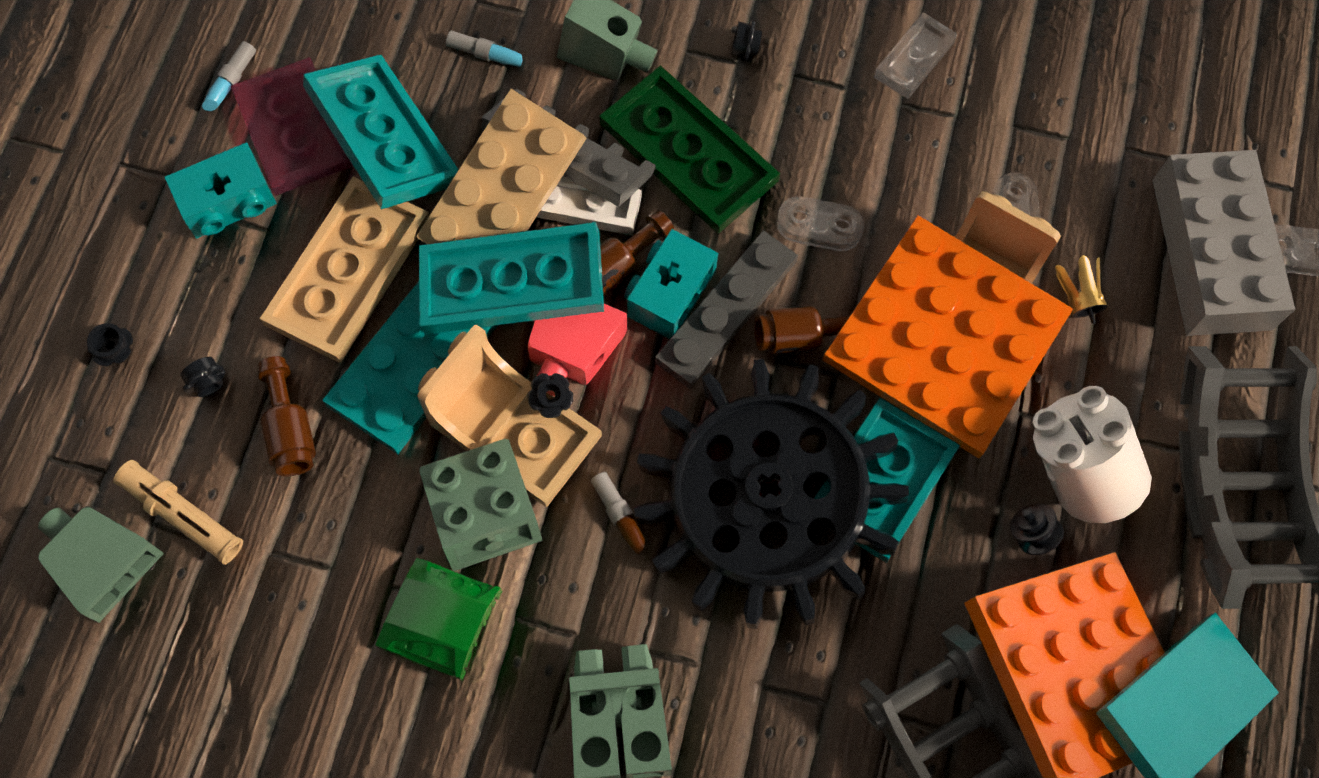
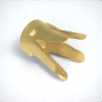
M1084 255L1079 258L1078 276L1080 293L1065 268L1061 265H1056V276L1068 296L1070 307L1073 308L1072 316L1074 318L1089 316L1091 323L1095 324L1094 314L1108 307L1101 292L1100 257L1096 260L1097 288L1089 259Z

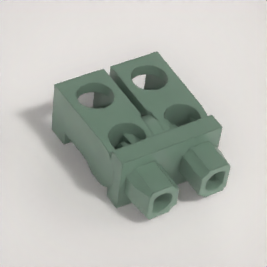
M647 644L630 645L621 648L623 672L604 673L602 650L591 649L576 652L574 677H569L574 778H621L616 729L622 728L627 778L671 776L672 766L658 668H653Z

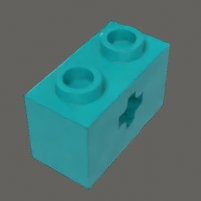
M247 142L165 176L180 214L196 239L204 235L217 234L227 225L246 217H256L265 212L267 208L277 204Z
M671 229L664 242L657 240L652 246L646 263L649 265L643 275L639 276L636 274L628 284L624 294V298L627 299V317L671 339L685 323L716 273L718 252Z

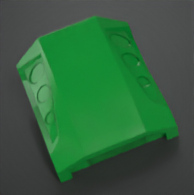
M416 558L384 621L375 646L462 681L466 674L464 667L467 668L472 649L477 646L478 642L476 640L482 627H485L487 624L486 620L491 614L492 607L496 604L494 599L499 600L502 589L499 586H492L471 579L427 560Z

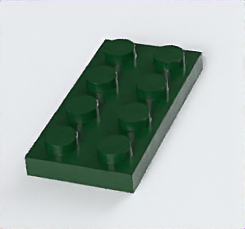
M661 65L599 116L600 125L641 163L648 160L655 164L653 174L717 234L721 233L779 181L780 172Z

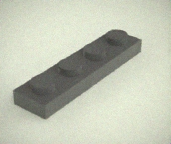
M763 230L655 356V364L691 389L796 264L798 254Z

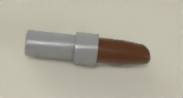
M607 472L599 473L591 479V483L604 503L608 517L613 525L618 527L623 538L636 554H640L645 547L646 540L633 518L631 508L626 500L621 498Z

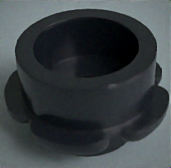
M751 20L750 24L740 21L737 24L731 55L743 57V61L748 60L749 54L757 56L762 31L755 29L756 23L754 20Z
M104 323L96 326L88 335V352L93 354V361L100 366L107 367L111 366L112 363L120 364L131 354L130 345L133 344V337L126 328L120 329L115 324ZM110 343H115L112 349L107 348Z
M203 357L192 362L180 373L185 383L183 391L187 394L195 392L199 397H205L216 392L223 385L221 379L226 373L223 366L217 365L213 357Z
M542 373L536 376L531 382L532 389L527 394L528 404L531 409L540 412L541 416L545 418L559 417L561 412L568 410L573 403V392L569 390V381L558 373L552 375ZM553 391L555 393V397L553 399H548L546 397V392Z

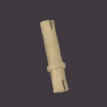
M134 460L127 461L115 474L113 483L122 487L142 502L143 509L151 516L159 515L186 537L215 556L222 564L229 563L243 546L241 538L233 535L205 512L178 494V488L169 480L162 482ZM186 517H188L190 520H192L205 531H207L209 535L202 531L200 528H198L196 525H194L192 522H190L188 519H186Z

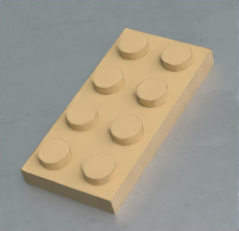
M510 89L416 237L426 244L528 231L587 138L529 99Z
M353 176L260 317L263 325L341 364L417 243L418 238L416 236L430 216L429 212L409 202L381 210L365 183Z

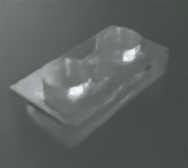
M923 12L876 68L874 78L909 99L954 44L957 33Z

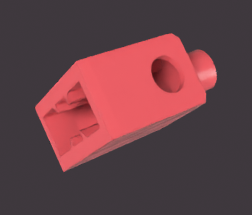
M604 304V312L535 320L527 347L530 360L541 366L537 376L542 373L548 375L558 373L565 378L567 377L582 385H587L627 332V313ZM553 391L546 392L551 396H555Z

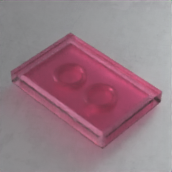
M310 57L231 86L276 196L353 166L303 87V74L316 71Z

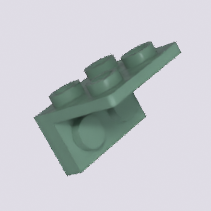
M502 439L420 467L419 472L440 542L453 571L543 541L508 439Z

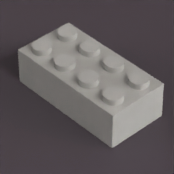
M1242 150L1170 155L1153 178V185L1186 336L1274 330L1295 311V306L1257 151Z

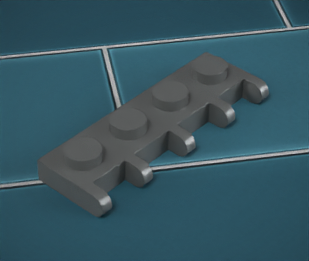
M519 89L514 90L526 98L524 92ZM503 100L482 116V130H485ZM548 105L543 107L544 110L555 116V109ZM579 124L574 128L586 138L588 137V127ZM587 138L563 176L620 207L652 176L655 164L645 160L640 166H637L621 157L624 148L619 144L613 143L606 149Z

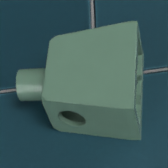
M573 0L564 18L557 58L607 78L617 80L626 63L648 73L658 50L637 40L642 20L639 16L614 1Z
M88 506L82 508L73 518L61 508H54L47 512L38 524V529L51 539L39 552L38 560L76 610L98 623L164 554L143 537Z

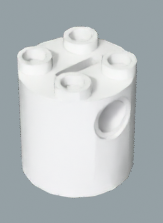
M1088 386L1078 393L1060 398L1049 407L1039 410L1034 415L1033 425L1035 430L1033 440L1037 453L1043 460L1048 478L1060 505L1072 517L1087 523H1109L1127 517L1142 505L1150 493L1152 477L1127 407L1117 398L1107 395L1102 387Z

